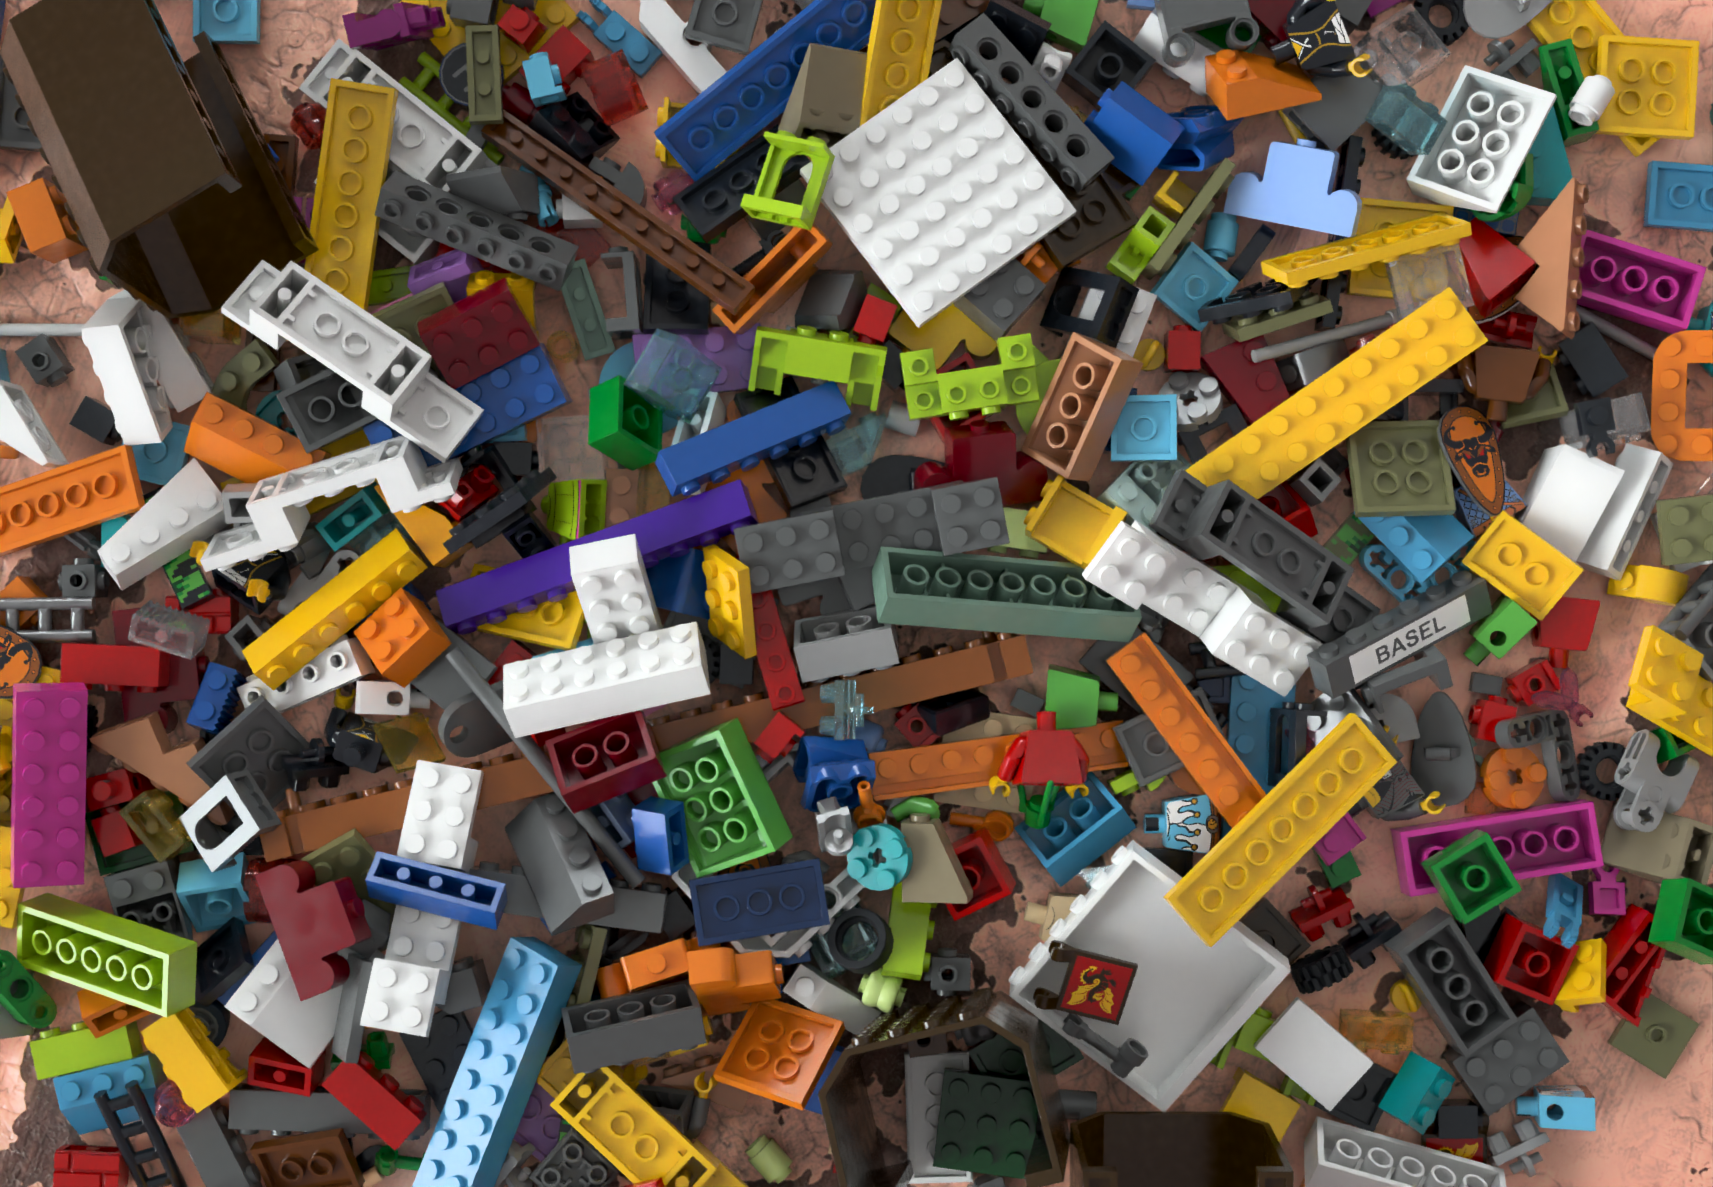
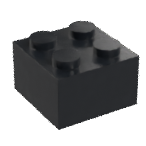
M1104 21L1065 70L1061 81L1098 110H1101L1097 103L1108 88L1114 91L1120 82L1123 81L1135 90L1149 73L1156 59L1107 21Z

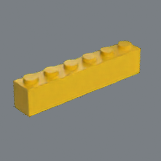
M395 528L243 649L242 652L254 675L274 691L382 605L400 587L403 588L427 569L428 566L415 546Z

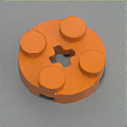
M1498 747L1491 750L1482 762L1480 777H1483L1485 788L1482 789L1488 800L1499 808L1526 809L1540 796L1544 780L1547 777V770L1540 763L1537 756L1526 747L1513 749ZM1508 771L1516 772V783L1509 784L1510 777L1507 775Z

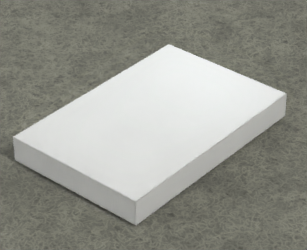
M1298 997L1291 1002L1254 1044V1047L1329 1111L1337 1105L1374 1064L1367 1055Z

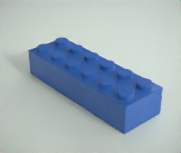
M540 343L538 347L455 389L484 409V412L448 460L463 456L478 445L483 446L573 402L544 343ZM381 420L363 427L371 445L402 435ZM419 447L427 467L442 463V461Z

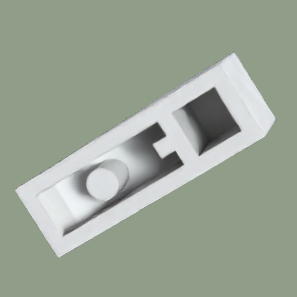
M808 962L798 963L783 986V992L818 1014L843 1021L845 1029L855 1035L860 1034V1031L868 1027V1024L876 1020V1017H879V1014H881L880 1010L864 1005L862 998Z

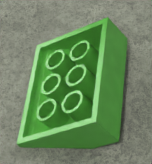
M738 717L659 751L667 777L652 783L659 798L684 803L689 862L697 878L775 852L793 837Z

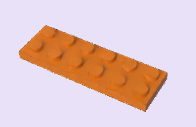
M122 445L0 487V557L139 511L145 505L132 446Z

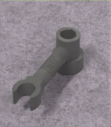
M1069 1013L1063 1020L1065 1025L1062 1030L1071 1037L1079 1040L1082 1039L1089 1045L1091 1044V1046L1113 1060L1110 1067L1121 1078H1126L1135 1066L1139 1067L1148 1057L1146 1048L1133 1038H1128L1121 1047L1117 1048L1092 1031L1078 1015Z

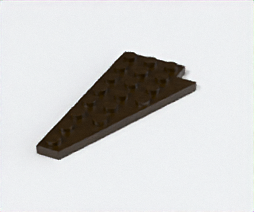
M945 39L934 44L928 78L954 60L951 52L948 50L950 43ZM983 90L997 108L995 101L992 99V97L985 90ZM1024 102L1026 106L1033 108L1030 103ZM999 110L1077 211L1073 217L1039 241L1059 271L1132 229L1137 224L1139 219L1123 196L1140 187V184L1113 164H1110L1101 175L1077 193L1073 187L1067 185L1062 180L1057 169L1041 157L1038 148L1029 138L1021 135L1017 125L1010 117ZM1046 126L1049 131L1055 132L1052 127ZM1068 150V152L1072 156L1077 157L1075 152H1073L1072 150Z

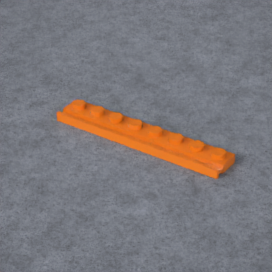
M1142 632L1137 638L1130 641L1105 661L1232 829L1267 794L1147 634Z
M1123 720L1097 722V725L1092 727L1056 730L1073 731L1075 738L1079 740L1089 756L1088 772L1129 767L1112 727L1123 723ZM1020 733L867 753L868 758L875 761L876 778L872 788L873 800L879 801L989 786L990 779L997 775L1003 757Z

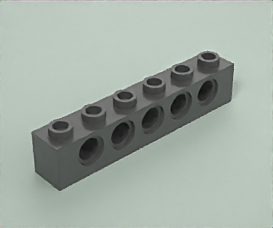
M982 13L955 35L948 48L953 59L958 58L981 89L985 90L992 97L997 108L1010 117L1017 125L1021 135L1029 138L1038 148L1041 157L1057 169L1062 180L1067 185L1073 187L1079 193L1108 168L1115 157L985 13ZM980 54L988 56L990 60L983 58ZM1002 78L1008 79L1012 84L1006 83ZM1024 102L1030 103L1033 108L1026 106ZM1046 126L1052 127L1055 132L1049 131ZM1068 150H1072L1073 152H1075L1077 157L1072 156L1068 152Z
M396 170L380 190L375 216L559 292L572 271L579 246Z

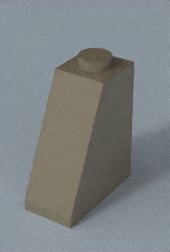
M929 813L910 814V818L901 823V832L905 836L903 839L907 843V847H911L913 854L910 873L902 881V902L968 904L973 898V889L941 820L930 818Z

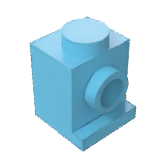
M547 52L532 54L529 56V60L522 61L531 100L536 107L567 100L562 85L557 86V84L562 83L558 64L552 65Z

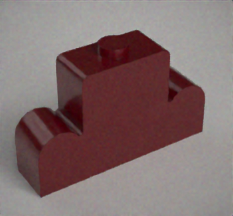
M975 420L970 425L947 427L944 431L945 465L941 466V464L935 461H928L922 463L914 474V489L959 480L966 483L997 476L1003 506L1042 501L1043 497L1040 494L1048 481L1047 469L1042 463L1022 451L1016 452V434L1006 421L988 422L986 420Z
M133 608L112 611L115 643L117 645L171 647L169 686L157 687V693L137 692V686L125 685V691H121L124 722L157 711L166 733H171L178 724V715L176 710L169 705L170 702L195 699L210 662L209 657L205 656L203 637L200 634L162 638V634L166 630V617L162 611L156 608Z
M303 860L279 865L255 875L300 1001L346 983L350 975V967L347 960L342 955H338V951L371 937V931L364 915V904L358 898L351 878L345 876L314 888L315 870L312 865Z

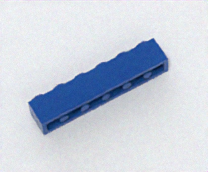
M829 381L662 449L658 452L655 464L672 497L681 493L683 496H688L697 492L701 485L712 481L713 484L726 480L730 477V473L741 469L743 472L751 470L759 465L760 460L768 457L777 459L785 455L789 448L799 445L801 448L815 442L820 435L828 433L831 436L839 433L846 427L845 424L851 415V411L837 384L834 381Z

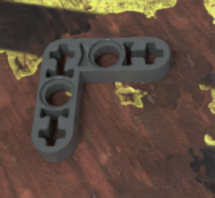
M1545 709L1504 719L1497 723L1495 739L1497 744L1503 749L1541 744L1544 766L1547 770L1548 789L1555 801H1574L1578 798L1581 790L1570 722L1564 710ZM1531 721H1532L1533 724H1534V735H1533V736H1532L1531 731H1530V723H1531ZM1516 730L1517 735L1511 736V732ZM1558 748H1559L1560 753H1561L1560 763H1559L1558 758H1557V749H1558Z

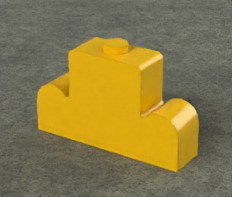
M954 304L920 328L915 325L903 309L888 332L889 339L903 349V353L933 348L936 371L945 365L961 343L964 344L965 352H968L974 360L989 358L998 347L996 341Z

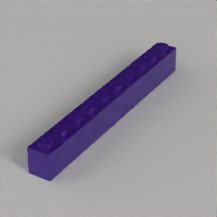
M739 479L436 590L444 625L456 634L466 635L475 632L477 626L485 623H500L507 619V615L516 612H530L535 610L540 603L546 601L557 602L565 599L568 593L576 591L570 569L569 547L635 534L645 569L656 566L659 560L669 556L672 558L684 556L690 552L689 549L699 545L706 547L716 544L720 541L721 537L730 534L735 535L734 528L759 523L749 490Z

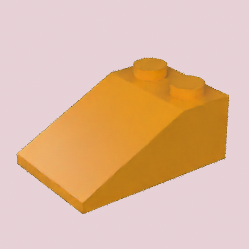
M376 485L374 489L389 507L380 485ZM422 504L419 509L409 513H404L403 510L393 513L433 566L446 568L474 547L470 541L450 555L443 543L452 537L449 530L459 523L453 517L431 506Z

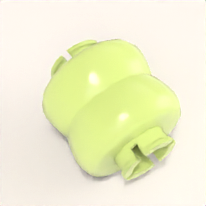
M882 968L871 972L870 975L864 974L858 988V993H863L862 1003L864 1005L877 1007L884 1013L892 1012L894 1006L901 1007L907 988L901 987L903 978L881 975Z

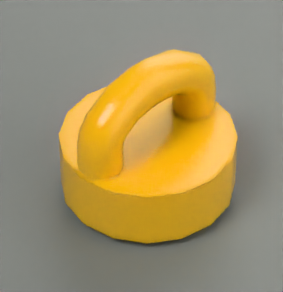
M1144 339L1138 343L1133 358L1143 363L1141 370L1146 372L1153 371L1164 362L1165 350L1158 340Z
M1406 979L1398 980L1390 988V1001L1400 1011L1406 1013L1417 1012L1421 1007V1001Z

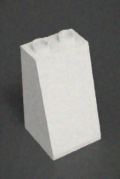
M1567 444L1544 449L1523 496V501L1528 507L1516 513L1514 518L1576 562L1625 470L1596 457L1589 458L1587 453Z

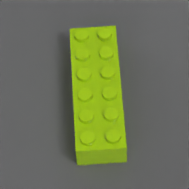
M50 893L18 903L17 960L25 968L166 1018L195 1004L197 942Z

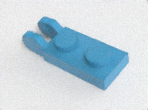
M589 0L592 7L607 19L598 26L586 12L580 10L576 16L593 32L594 37L640 78H643L663 56L662 52L615 10L612 12L601 0Z
M1561 873L1552 874L1548 877L1545 914L1547 920L1543 926V935L1551 939L1558 933L1559 928L1563 927L1565 930L1561 936V945L1571 949L1577 941L1579 927L1582 925L1583 886Z

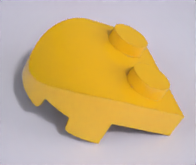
M1602 938L1575 942L1579 946L1578 951L1554 1001L1562 1010L1579 1012V1005L1606 1002L1607 944Z

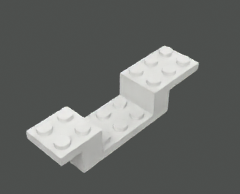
M340 39L335 42L299 87L303 93L324 110L327 109L331 78L399 90L389 160L410 177L451 194L453 193L446 183L445 175L497 166L486 156L482 149L356 48L353 50Z
M262 259L221 307V313L274 349L278 350L288 340L363 391L361 405L363 409L444 464L483 415L484 409L429 373L432 358L429 353L293 261H290L280 272Z
M401 435L259 480L245 505L253 523L215 534L200 562L205 572L214 569L224 571L232 568L239 561L246 559L251 562L266 556L268 552L277 549L280 552L291 550L298 545L311 516L305 505L311 502L314 497L321 495L332 497L341 493L344 488L356 485V487L367 486L374 482L375 478H377L392 513L402 510L404 513H409L419 509L422 504L433 500L435 503L444 502L455 494L463 467L458 457L446 461L445 464L442 462L427 467L419 446Z
M1121 520L1082 573L1085 580L1137 610L1141 604H1144L1200 637L1212 655L1283 697L1289 693L1309 667L1307 655L1322 645L1318 639L1273 613L1257 594L1205 562L1198 561L1177 545L1136 520L1131 526Z
M417 760L397 856L469 874L470 868L474 867L479 843L471 838L484 772ZM396 904L385 959L374 958L360 1021L361 1026L429 1037L435 1004L445 1005L462 921Z

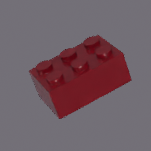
M505 277L417 323L420 338L447 383L454 390L540 345L534 327Z
M642 710L599 719L545 741L561 796L573 814L667 777L650 723Z

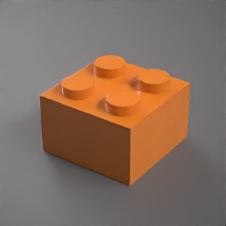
M40 178L6 192L30 253L55 264L89 250L79 240L76 233L79 227L76 221L67 213L64 207V203L67 202L66 198L55 184Z
M401 587L354 631V634L379 672L404 688L452 644L424 602Z

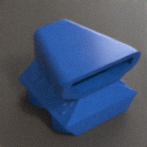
M1216 105L1189 106L1182 108L1179 112L1167 113L1183 125L1185 129L1157 165L1158 169L1200 172L1222 162L1225 157L1228 159L1234 155L1233 130L1244 119L1243 117L1227 121Z
M821 736L801 737L793 765V772L799 783H806L800 802L802 807L812 812H819L817 802L836 796L841 808L848 806V809L860 806L857 789L858 783L868 781L872 791L876 778L875 761L868 758L864 741L861 739Z

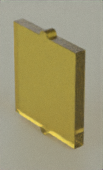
M423 713L405 717L397 715L395 719L375 723L373 726L396 774L415 769L417 760L441 763L446 759Z

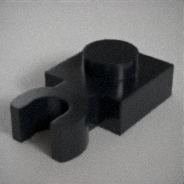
M1610 397L1573 404L1579 436L1589 435L1590 440L1586 445V452L1589 458L1598 456L1596 447L1599 443L1604 445L1606 455L1615 453V443L1607 435V431L1616 429Z

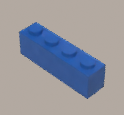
M380 851L376 852L365 879L370 898L494 930L498 929L507 904L505 883Z

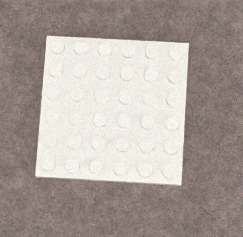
M958 58L951 61L829 148L835 155L821 198L823 205L918 328L1069 220L1077 212ZM812 161L800 169V175L807 184L812 173Z

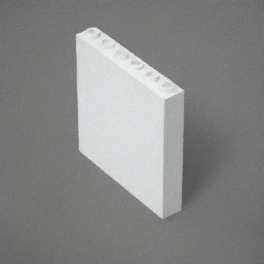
M1132 840L1127 847L1122 845L1117 849L1111 858L1113 863L1105 872L1100 870L1090 883L1092 888L1085 896L1080 894L1073 901L1069 909L1071 911L1064 920L1060 918L1054 923L1049 931L1051 936L1044 944L1039 942L1033 948L1029 955L1030 960L1024 968L1018 966L1009 978V996L1162 1112H1166L1291 972L1289 960L1285 955L1239 920L1212 947L1206 946L1163 898L1182 877ZM1051 941H1061L1077 949L1138 964V969L1118 1025L1079 1016L1092 1031L1117 1048L1121 1047L1128 1038L1139 1041L1146 1048L1148 1057L1139 1067L1135 1066L1126 1078H1121L1112 1071L1110 1064L1113 1060L1104 1055V1053H1101L1082 1039L1079 1040L1069 1036L1062 1030L1065 1025L1063 1020L1069 1013L1055 1009L1043 1010L1035 1006L1033 994L1038 987L1045 988L1059 995L1069 962H1056L1050 958L1048 949Z

